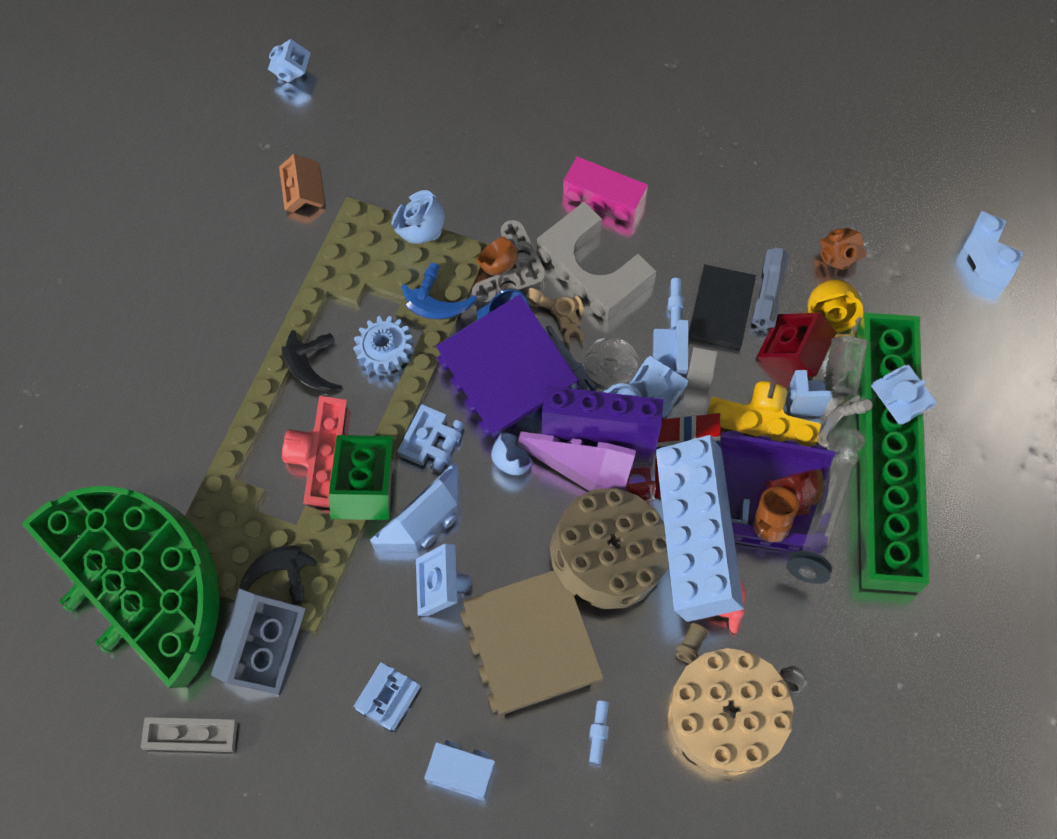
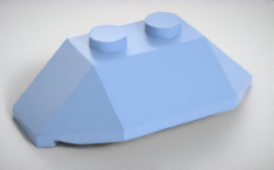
M453 462L447 470L370 539L373 548L377 552H418L422 547H429L436 540V534L443 527L447 529L457 520V514L459 513L458 466Z

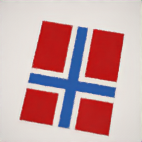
M720 413L662 419L656 449L710 435L720 446ZM655 455V498H661L657 455Z

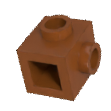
M851 228L835 229L829 232V236L820 239L822 248L820 254L823 261L835 268H849L854 262L867 256L861 232Z

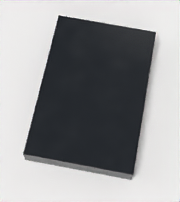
M704 264L688 338L741 349L756 275Z

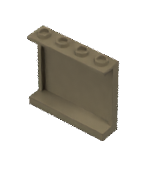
M554 570L463 600L465 610L460 611L465 628L471 627L474 637L469 638V642L474 656L480 654L483 665L478 666V670L483 684L489 682L492 694L487 695L492 712L498 711L501 719L505 718L506 713L588 685L592 688L603 683V676L574 595L563 586Z

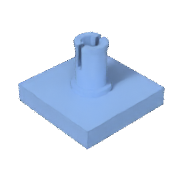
M443 544L416 559L418 616L428 617L458 603L457 592L465 593L470 590L471 577L469 575L456 574L455 545Z

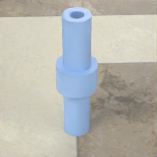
M680 278L671 279V297L668 298V310L671 311V329H676L677 320H682V311L684 310Z
M597 701L594 724H591L589 737L592 738L589 762L594 764H601L604 740L608 739L609 727L606 726L609 702Z

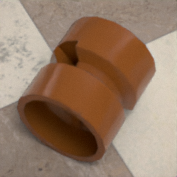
M771 487L765 490L761 495L758 509L753 519L752 526L754 532L760 538L769 542H780L786 539L798 512L799 502L797 497L791 491L781 487Z

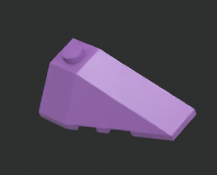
M528 432L520 433L517 447L589 491L610 488L625 491L636 450L609 443L598 442L597 447L582 444L583 442L580 439L573 438L572 441L562 443L555 436Z

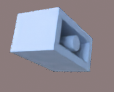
M445 740L444 745L436 742L424 778L425 781L485 801L496 766L495 761L490 760L491 755L474 749L473 754L462 751V745Z

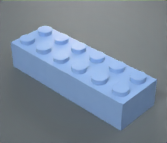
M710 435L656 449L674 611L688 622L743 610L740 577L720 446Z

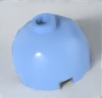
M421 190L409 197L411 202L406 207L403 204L398 207L391 222L396 233L413 244H423L437 239L445 222L443 205L439 199L430 191Z

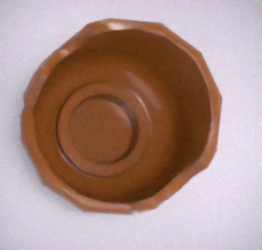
M503 236L486 246L478 255L476 262L487 274L501 275L513 268L517 261L518 250L511 240Z

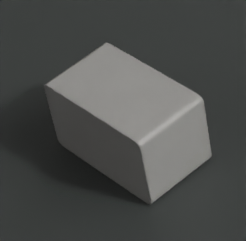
M693 348L686 378L689 380L688 388L703 391L710 390L718 352Z

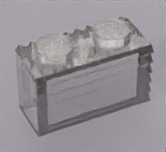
M846 335L833 338L830 345L832 349L829 350L830 355H828L829 360L826 361L828 365L826 366L827 371H825L826 376L824 377L825 390L841 396L858 395L868 341Z

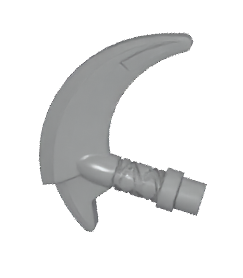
M858 393L843 405L839 404L822 425L817 442L822 447L829 446L830 433L843 416L866 413L872 409V402L869 399H860L861 395Z

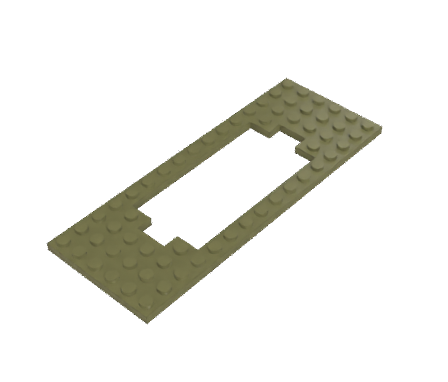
M346 197L185 515L199 531L210 551L217 573L219 596L235 602L245 572L258 557L277 547L301 546V551L313 557L317 561V566L305 565L299 571L300 583L304 587V602L295 605L306 608L300 628L315 634L320 629L369 520L331 519L330 514L305 505L297 524L294 525L258 511L267 494L265 489L238 480L291 373L284 362L281 347L286 346L288 336L292 330L296 331L297 340L306 343L329 296L359 305L366 288L402 300L396 313L397 319L423 328V331L414 349V354L410 357V362L404 370L374 435L393 436V468L398 457L397 450L415 418L440 364L436 358L440 355L436 345L453 335L462 315L461 313L448 319H428L419 316L406 307L408 302L404 297L402 285L405 284L412 290L420 288L426 269H428L430 263H436L440 266L437 279L433 281L429 296L435 300L447 303L466 300L470 298L472 288L482 271L476 259L481 251L489 245L442 229L440 236L433 241L423 244L409 243L399 236L392 227L391 222L395 212L350 197ZM287 570L269 572L258 578L247 590L293 604L292 597L289 594L291 586Z

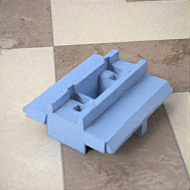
M649 356L629 385L635 387L642 397L664 399L662 416L665 418L687 387L689 380L652 356Z
M904 365L885 375L883 379L881 378L871 385L899 425L911 421L914 417L923 414L924 411L933 408L937 404L924 386L926 383L924 379L920 381L909 365Z
M380 662L353 707L360 713L366 714L379 722L385 728L395 730L405 712L409 710V705L421 686L415 680Z

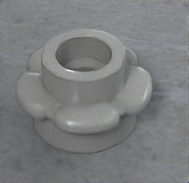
M789 666L788 668L781 669L779 673L787 683L788 690L791 693H800L802 688L808 684L803 670L798 667Z

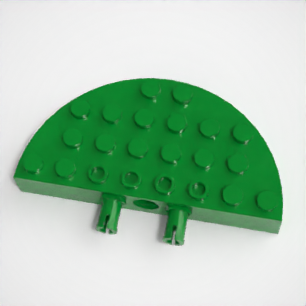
M93 486L65 493V496L55 501H49L33 512L22 523L23 527L75 583L63 598L59 600L60 605L66 603L63 608L74 613L87 597L111 623L108 629L95 641L97 646L102 644L99 648L103 652L111 653L113 648L124 638L168 688L186 687L197 674L209 652L219 614V585L215 565L204 539L191 521L178 509L155 496L113 486Z

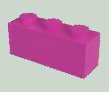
M578 156L568 171L563 184V194L571 200L585 202L595 210L606 211L620 220H628L633 223L646 200L648 185Z

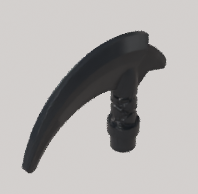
M292 330L288 336L286 346L281 347L284 362L290 372L300 382L313 389L321 391L342 390V385L331 383L320 377L312 369L307 359V354L319 348H327L328 345L335 342L331 333L320 335L309 343H303L297 340L296 331Z
M301 546L274 548L262 554L249 566L242 578L239 589L248 590L258 578L269 572L287 570L291 586L289 594L292 597V603H303L304 587L300 583L299 571L305 565L317 566V561L310 555L302 552Z

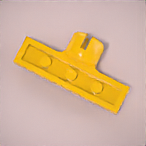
M759 381L754 387L751 402L745 405L711 397L707 414L720 413V428L738 431L754 437L767 436L771 438V441L777 442L796 441L799 445L807 447L817 443L821 424L786 415L784 413V405L788 391L780 384L774 385L771 398H767L771 382Z

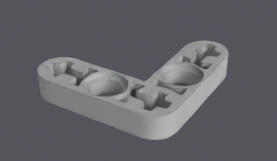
M509 220L502 225L501 237L504 236L511 240L518 251H528L530 256L524 260L517 258L514 264L515 268L507 273L493 276L474 285L472 296H477L474 304L479 308L489 304L496 295V290H494L493 286H497L498 293L504 290L501 287L504 281L511 280L515 282L516 287L514 289L523 294L528 293L529 288L538 289L544 284V268L523 225L516 220ZM513 230L514 233H517V243H514V238L511 234H508V231ZM531 266L533 274L537 275L536 280H533L532 277H529V270L527 267ZM484 291L488 294V298L484 299L483 296H480V292Z

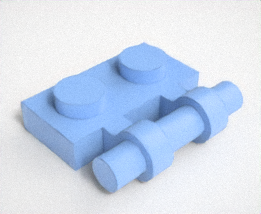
M421 404L397 450V454L422 466L428 457L433 458L434 462L431 470L441 473L444 465H448L451 459L450 453L454 445L458 444L462 437L461 431L464 424L461 421L455 420L451 428L445 426L446 414ZM439 435L445 438L440 449L433 447Z

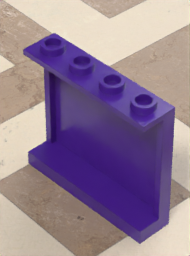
M521 294L436 345L440 353L436 357L444 371L450 369L454 377L450 378L458 393L464 391L468 397L464 402L472 415L476 412L482 419L478 424L486 437L492 435L495 441L499 433L543 407L546 386L581 390L579 380Z
M546 386L542 410V434L555 436L562 443L572 441L573 438L582 440V444L586 446L597 447L598 442L625 447L636 450L634 462L653 464L661 429L664 399Z
M738 431L723 432L720 437V448L722 450L732 519H739L742 500L744 498L750 499L748 525L732 522L734 542L788 552L810 551L822 555L827 547V538H824L830 465L836 451L827 450L826 447L820 445H813L811 447L801 446L798 442L790 440L783 442L771 441V438L767 436H743ZM771 487H781L791 491L799 502L798 512L790 533L786 539L780 542L763 540L754 532L752 526L761 495Z

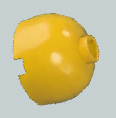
M828 280L819 284L813 289L808 299V313H821L837 333L853 328L859 316L861 318L863 316V303L860 294L853 285L843 280Z

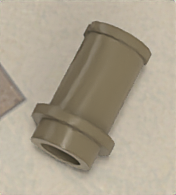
M692 623L682 644L676 647V656L686 663H692L693 660H696L699 656L697 652L708 631L701 625Z

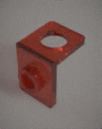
M649 467L633 468L630 471L625 491L638 495L644 501L654 498L656 481L651 480ZM639 474L645 478L646 482L630 484L629 479L633 475Z

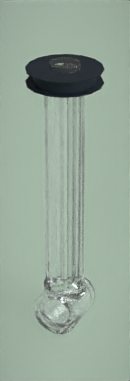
M843 429L837 434L832 451H836L835 456L832 458L802 551H795L789 556V561L787 562L788 571L794 577L804 582L822 584L830 579L832 565L825 557L854 466L858 463L865 444L864 436L855 429Z

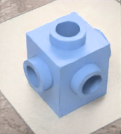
M290 39L272 49L269 55L271 61L268 70L286 82H290L297 77L300 78L306 71L311 52Z

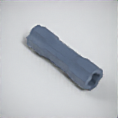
M782 248L767 249L761 293L756 301L752 323L758 328H775L781 283L786 274L790 255Z

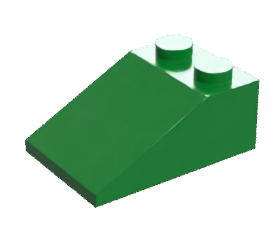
M336 436L329 487L331 519L389 520L393 436Z

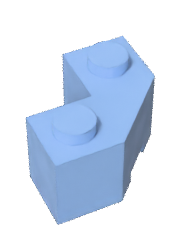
M981 211L970 230L963 248L967 256H971L979 279L1005 289L1014 276L1024 252L999 243V238L1007 221Z

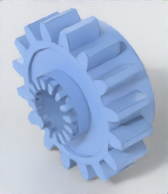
M378 316L377 323L373 324L368 320L367 329L359 328L362 336L354 338L357 346L353 348L361 365L364 364L368 372L374 369L377 375H380L381 372H387L390 375L391 371L396 369L400 371L404 363L410 362L408 356L409 354H414L412 348L414 339L410 335L409 327L404 326L402 320L398 319L394 323L391 316H388L386 321H382L381 317Z

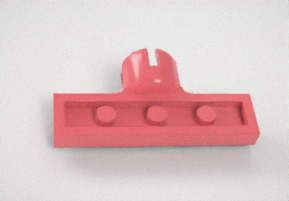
M319 396L314 429L309 432L290 429L285 433L282 460L285 463L304 465L308 469L303 504L330 508L329 487L336 436L342 435L347 403L345 399Z

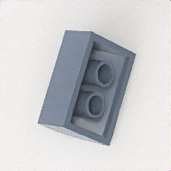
M239 589L211 676L227 684L279 695L306 608Z

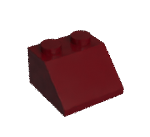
M821 313L777 314L775 328L772 327L756 358L792 376L795 370H807V377H816L837 332Z

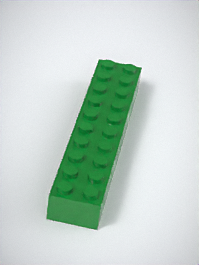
M864 312L857 326L858 393L861 395L860 399H869L872 402V409L866 413L859 414L862 589L920 593L930 584L923 414L911 419V421L899 425L871 387L873 382L881 378L883 379L885 375L904 365H909L920 381L922 380L920 316Z

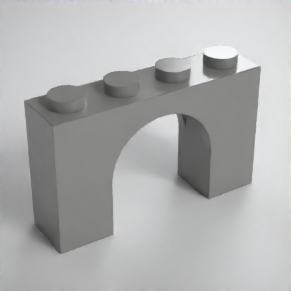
M583 202L537 238L536 252L544 263L548 262L554 268L556 275L562 281L566 280L572 286L574 293L579 298H584L590 304L592 311L597 316H603L609 321L654 285L656 270L637 254L611 274L594 275L584 271L577 264L574 258L575 254L601 232L602 218Z

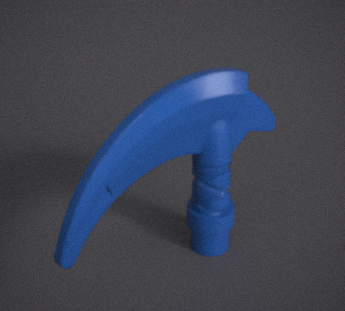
M430 263L428 269H426L420 288L412 290L407 285H402L404 297L408 302L406 307L413 313L428 319L452 318L469 309L476 302L477 296L473 295L466 300L453 303L441 302L430 297L429 292L434 283L433 281L438 277L440 266L436 263Z

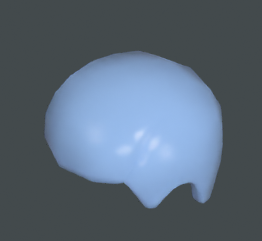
M507 432L501 433L495 441L491 452L494 464L501 471L510 475L519 476L528 472L532 466V459L526 451L517 447V436Z

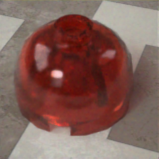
M821 468L794 473L781 479L774 478L764 482L766 490L771 487H781L791 491L797 497L799 508L796 516L811 513L810 507L820 502L825 490Z

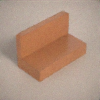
M293 154L279 166L284 208L286 211L294 213L305 203L320 208L325 205L320 166L317 161Z

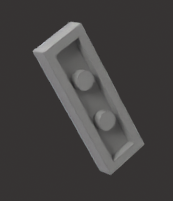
M145 717L141 749L234 752L237 721L235 719Z

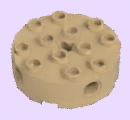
M725 648L704 653L685 667L670 695L668 720L675 743L691 761L709 773L734 777L757 771L781 751L792 730L794 706L787 683L772 664L752 652ZM727 706L731 707L732 711H736L733 718H730L729 713L724 712Z

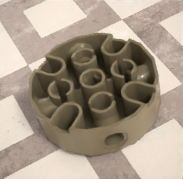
M617 488L594 489L576 497L557 522L549 546L552 567L563 586L574 596L577 594L582 599L592 602L591 605L602 609L627 608L643 600L668 570L669 565L665 526L659 513L638 495Z

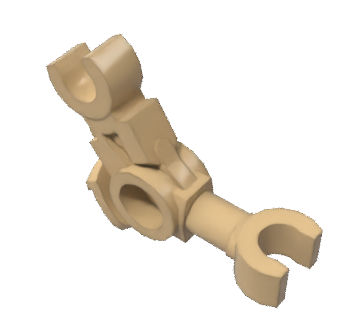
M529 288L526 296L529 305L535 308L541 306L552 310L551 314L556 316L561 332H565L564 345L570 347L569 337L576 336L579 339V343L583 344L584 332L578 328V326H581V323L576 315L577 310L579 316L583 315L584 306L578 296H574L573 299L569 297H556V300L545 297L534 288Z

